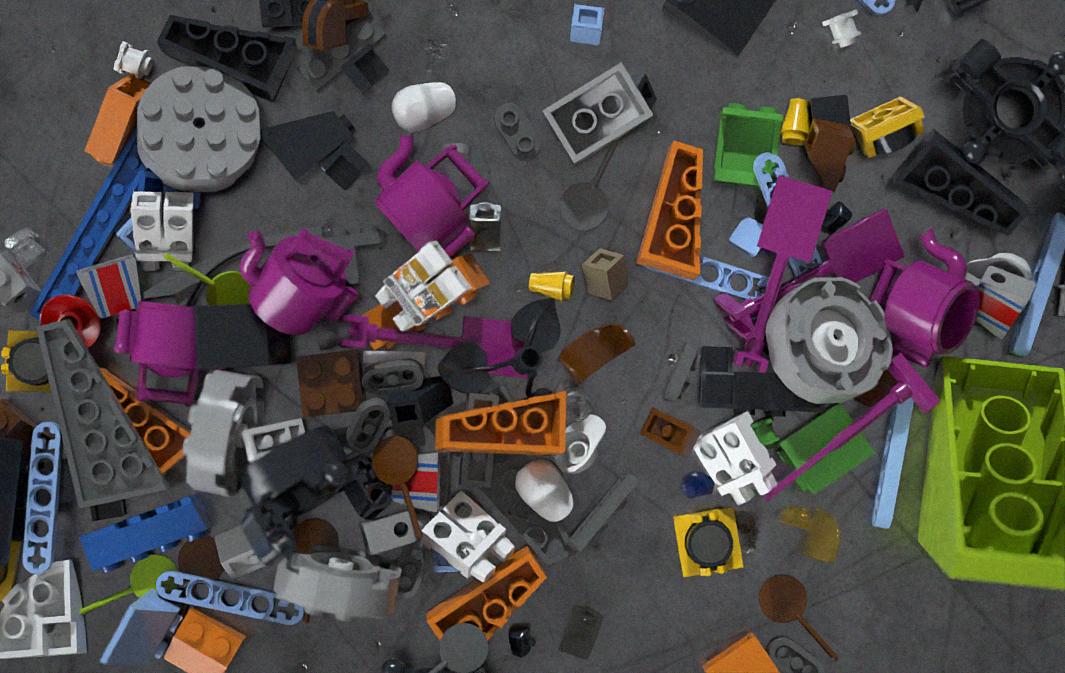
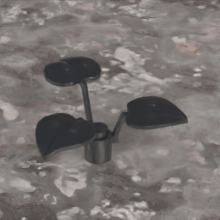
M553 298L533 301L522 307L513 316L510 326L511 334L517 341L525 343L524 348L516 352L512 359L486 366L488 361L487 354L480 346L471 342L460 343L450 349L437 364V370L442 379L459 392L466 394L478 393L489 384L487 372L512 366L517 373L521 375L528 374L529 376L525 390L527 398L522 400L554 394L551 390L543 387L534 391L533 394L531 390L534 377L537 376L535 370L541 366L543 361L541 352L553 348L560 337V322L556 312L555 300Z

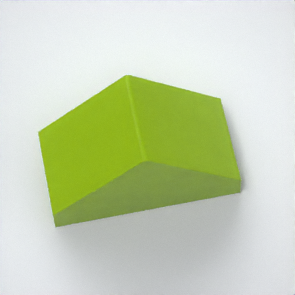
M942 356L933 385V392L940 399V402L931 409L918 542L943 571L952 578L1065 589L1064 369Z

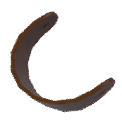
M607 324L587 331L566 346L560 354L559 361L576 386H579L582 381L605 364L634 347L635 341L628 330L622 325Z

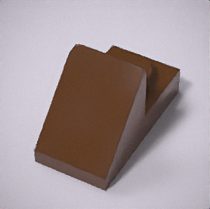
M653 407L640 435L688 458L701 430Z

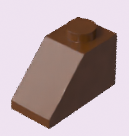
M8 398L0 399V437L22 440L21 455L30 460L32 434L37 424ZM46 432L41 433V438L46 439L47 446L53 438Z

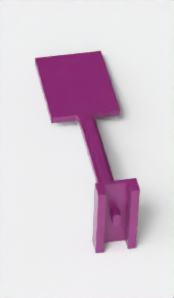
M778 175L757 243V247L775 252L776 258L754 325L757 336L746 341L744 350L735 349L732 359L735 364L741 366L743 358L746 357V365L752 366L753 361L756 360L755 368L760 372H766L769 361L762 357L765 346L763 340L767 321L772 314L788 259L793 257L811 262L833 191Z
M884 208L821 241L827 260L781 284L775 303L787 293L813 278H824L834 273L835 277H842L856 283L883 269L886 264L884 263L885 259L896 262L905 257L887 209ZM725 292L714 298L719 306L730 313L729 316L723 318L727 326L746 341L757 336L751 318L758 315L764 294L753 300L750 298L742 303H738Z
M343 315V321L351 322V328L348 329L350 339H340V345L360 348H366V342L375 343L376 340L451 349L460 343L471 342L477 344L486 352L488 358L486 366L512 359L516 352L524 348L525 343L513 338L510 321L464 316L461 337L378 328L377 324H369V317ZM512 366L487 372L490 375L526 379L529 377L528 374L521 375L517 373Z
M902 353L898 354L891 360L888 371L898 382V384L890 389L891 393L837 434L824 449L771 489L764 498L767 502L770 501L829 453L843 447L896 404H902L911 397L925 414L937 405L940 399Z

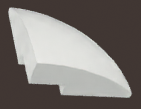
M72 560L54 562L49 570L41 574H34L24 583L16 584L2 601L4 607L0 612V659L87 653L84 615L80 614V610L83 607Z

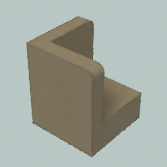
M599 248L582 264L587 293L613 301L629 285L625 258L622 254Z

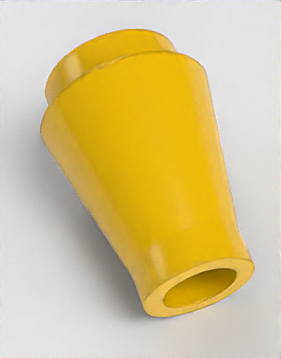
M799 98L790 99L789 108L780 131L783 143L794 146L805 144L809 133L807 100Z
M567 271L531 273L529 291L538 292L560 301L572 299L574 275H568Z

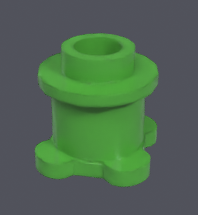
M773 416L754 420L750 424L759 442L764 445L767 451L775 448V442L780 440V437L775 435L772 426Z

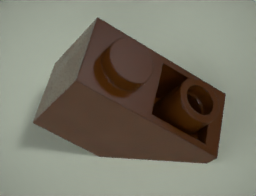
M813 118L804 146L809 159L827 189L835 193L838 183L844 180L846 173L845 163L848 155L851 156L854 152L856 140L848 125Z

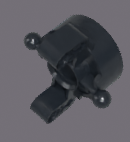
M980 39L952 66L953 71L959 77L955 84L961 89L955 103L954 118L957 132L965 145L963 147L964 159L968 163L975 165L986 161L1006 166L1034 159L1042 168L1050 164L1058 171H1065V84L1060 77L1065 75V52L1058 51L1053 53L1049 58L1048 65L1038 59L1030 60L1021 57L1001 59V54L990 42ZM1005 91H1022L1031 99L1034 108L1033 118L1024 128H1010L998 117L997 102Z
M330 426L312 429L281 444L252 463L238 477V481L253 505L243 512L245 516L241 521V528L258 559L266 566L274 567L279 565L294 551L295 539L291 531L297 525V517L317 508L333 496L344 491L356 513L367 520L374 519L392 501V494L387 484L382 482L374 472L372 460L367 457H358L360 455L358 451L347 456ZM273 544L278 547L279 551L273 547Z

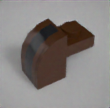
M311 0L303 15V45L321 51L346 45L345 21L368 15V3L360 0Z

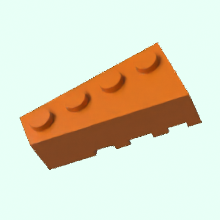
M673 141L668 148L636 260L637 264L691 280H695L700 275L703 149Z
M472 253L453 259V264L449 266H456L472 289L434 316L436 321L452 313V306L459 302L462 306L478 297L476 292L490 285ZM437 275L434 279H432V280H431L430 282H428V283L430 284L431 282H433L436 278L439 277V275ZM396 301L388 308L379 304L361 316L369 317V324H377L378 328L400 330L393 318L404 309ZM422 324L405 331L420 332L427 328V326ZM376 340L375 343L369 342L374 351L382 347L388 351L400 344L398 342Z
M99 368L163 476H165L187 457V455L183 454V445L186 437L191 435V429L150 400L138 402L135 389L105 368Z
M566 391L436 419L435 451L546 456L565 453Z
M528 545L510 556L504 563L501 562L495 566L494 574L486 583L476 579L426 613L427 623L439 640H441L443 634L450 627L460 623H468L478 627L486 636L487 641L499 628H502L514 611L521 607L547 578L543 567Z

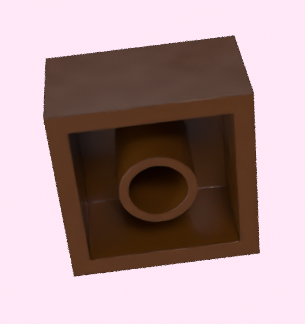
M361 349L296 356L303 418L355 412L359 405L367 400L366 390L362 385L364 371Z

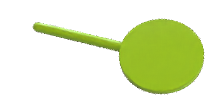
M164 254V259L208 284L206 290L208 306L251 304L248 296L250 283L242 277L240 272H223L211 280L170 254Z
M149 555V557L139 560L134 565L130 574V587L81 609L80 614L84 615L132 592L138 598H141L149 590H156V581L160 575L167 571L178 572V569L172 560L163 555ZM170 577L169 580L162 582V586L167 587V593H171L179 585L174 583V577Z

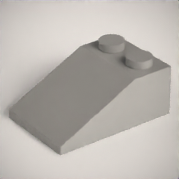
M622 62L542 110L575 165L602 150L653 116Z

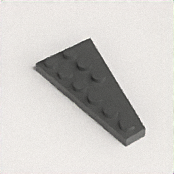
M70 319L37 326L36 329L79 509L170 489L171 487Z
M505 385L484 393L487 395H498L499 404L512 402ZM466 401L440 412L424 423V425L435 436L436 419L446 415L465 412ZM450 451L451 456L460 465L461 452ZM494 453L491 488H479L547 566L575 555V551L566 545L569 536L562 520L550 522L544 519L522 500L516 490L518 471L536 459L535 455Z

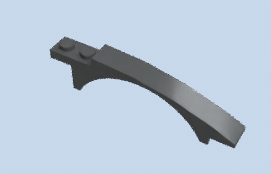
M322 226L307 229L309 233L346 250L351 249L354 251L352 260L344 270L346 280L352 285L362 284L357 248L387 245L386 232L384 230L378 231V226L360 228L359 234L348 235V230L329 232V238H325V231ZM301 230L265 237V248L276 247L279 241L284 238L297 237ZM247 243L215 254L191 266V268L209 278L221 266L245 254L251 248V244ZM182 270L145 291L144 299L151 300L175 296L176 305L191 307L204 282Z

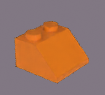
M195 605L188 611L176 631L164 659L187 673H226L245 642L247 635Z

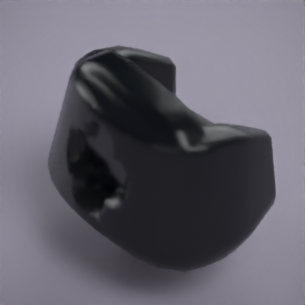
M838 201L830 209H827L822 227L828 232L835 233L852 218V212L843 202Z
M513 626L509 630V643L512 655L523 658L528 655L531 646H535L536 641L530 638L531 629L529 626Z

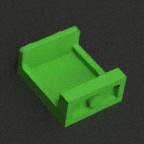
M730 103L728 108L723 107L720 112L712 183L761 189L754 173V161L762 153L778 154L780 129L784 115L777 114V109L769 107H759V111L747 110V105ZM766 160V167L762 171L769 173L772 181H776L771 171L775 163Z
M833 403L826 408L825 413L823 412L786 439L778 441L776 444L780 450L776 453L786 467L791 464L796 471L824 449L837 434L854 421L841 403ZM859 433L843 447L829 453L795 481L803 492L809 490L810 493L815 495L875 452L863 434Z

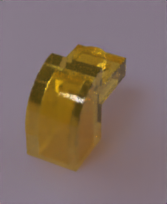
M791 506L790 511L782 509L779 517L780 522L807 530L801 553L805 556L834 564L841 541L840 529L835 519L828 512L814 506L811 517H807L809 511Z

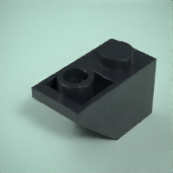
M441 376L423 378L421 386L416 390L388 394V407L393 429L424 424L453 404L451 388Z

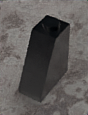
M334 111L263 128L260 130V137L293 179L300 183L324 164L344 142L349 144L355 139L351 133L355 127L344 114L338 117Z

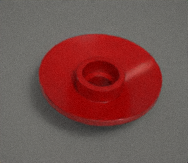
M58 295L51 298L44 305L40 314L41 326L70 319L87 348L93 345L99 337L101 331L100 319L95 309L87 301L73 295Z

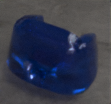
M705 472L689 473L682 481V490L688 499L710 495L714 489L713 479Z

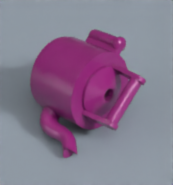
M413 133L406 138L400 134L399 149L379 168L377 183L381 193L377 196L378 198L374 203L419 252L429 242L437 241L449 258H451L464 245L476 237L475 233L466 224L470 217L464 210L490 185V182L481 177L460 154L455 144H451L424 167L416 160L395 179L396 173L410 158L413 150ZM446 158L476 188L463 202L458 188L446 175L433 170Z
M304 228L297 237H287L279 241L260 268L258 263L265 251V240L260 229L256 232L251 231L247 233L251 248L240 262V273L250 283L248 296L254 311L265 323L274 329L291 335L306 334L314 329L323 317L333 322L338 321L351 303L358 298L357 291L352 287L346 286L344 272L353 258V250H346L309 233V230Z
M929 229L925 235L920 233L923 246L930 255L944 262L948 270L945 271L924 261H916L909 266H905L885 259V267L870 302L876 300L881 306L897 268L904 270L889 295L884 312L885 326L890 333L896 335L892 345V354L897 356L902 353L907 360L922 367L930 366L935 353L949 355L962 345L975 323L980 306L978 287L965 279L967 274L966 260L958 251L939 244L933 229Z
M138 302V308L136 307L135 312L121 310L114 351L116 353L130 354V362H139L137 401H160L185 404L186 407H191L194 401L199 370L209 371V368L197 369L193 307ZM228 367V368H215V370H228V371H231L229 367ZM147 369L159 376L177 378L189 374L186 392L146 388Z

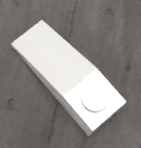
M302 418L241 431L249 462L258 460L281 444L305 433Z

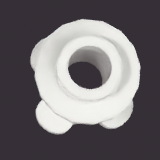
M857 9L822 22L823 26H830L834 37L832 44L839 43L840 48L858 42L856 36L862 33L857 31L853 16L858 14Z
M122 42L118 57L114 63V70L122 74L126 71L134 74L136 79H141L143 75L147 76L150 73L153 58H150L149 50L142 52L132 48V45H129L127 42Z

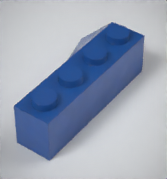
M200 493L80 536V540L91 570L95 571L101 568L104 574L120 568L119 561L130 558L131 563L149 557L147 551L159 547L160 553L177 547L176 540L187 537L189 542L207 536L205 530L213 526Z

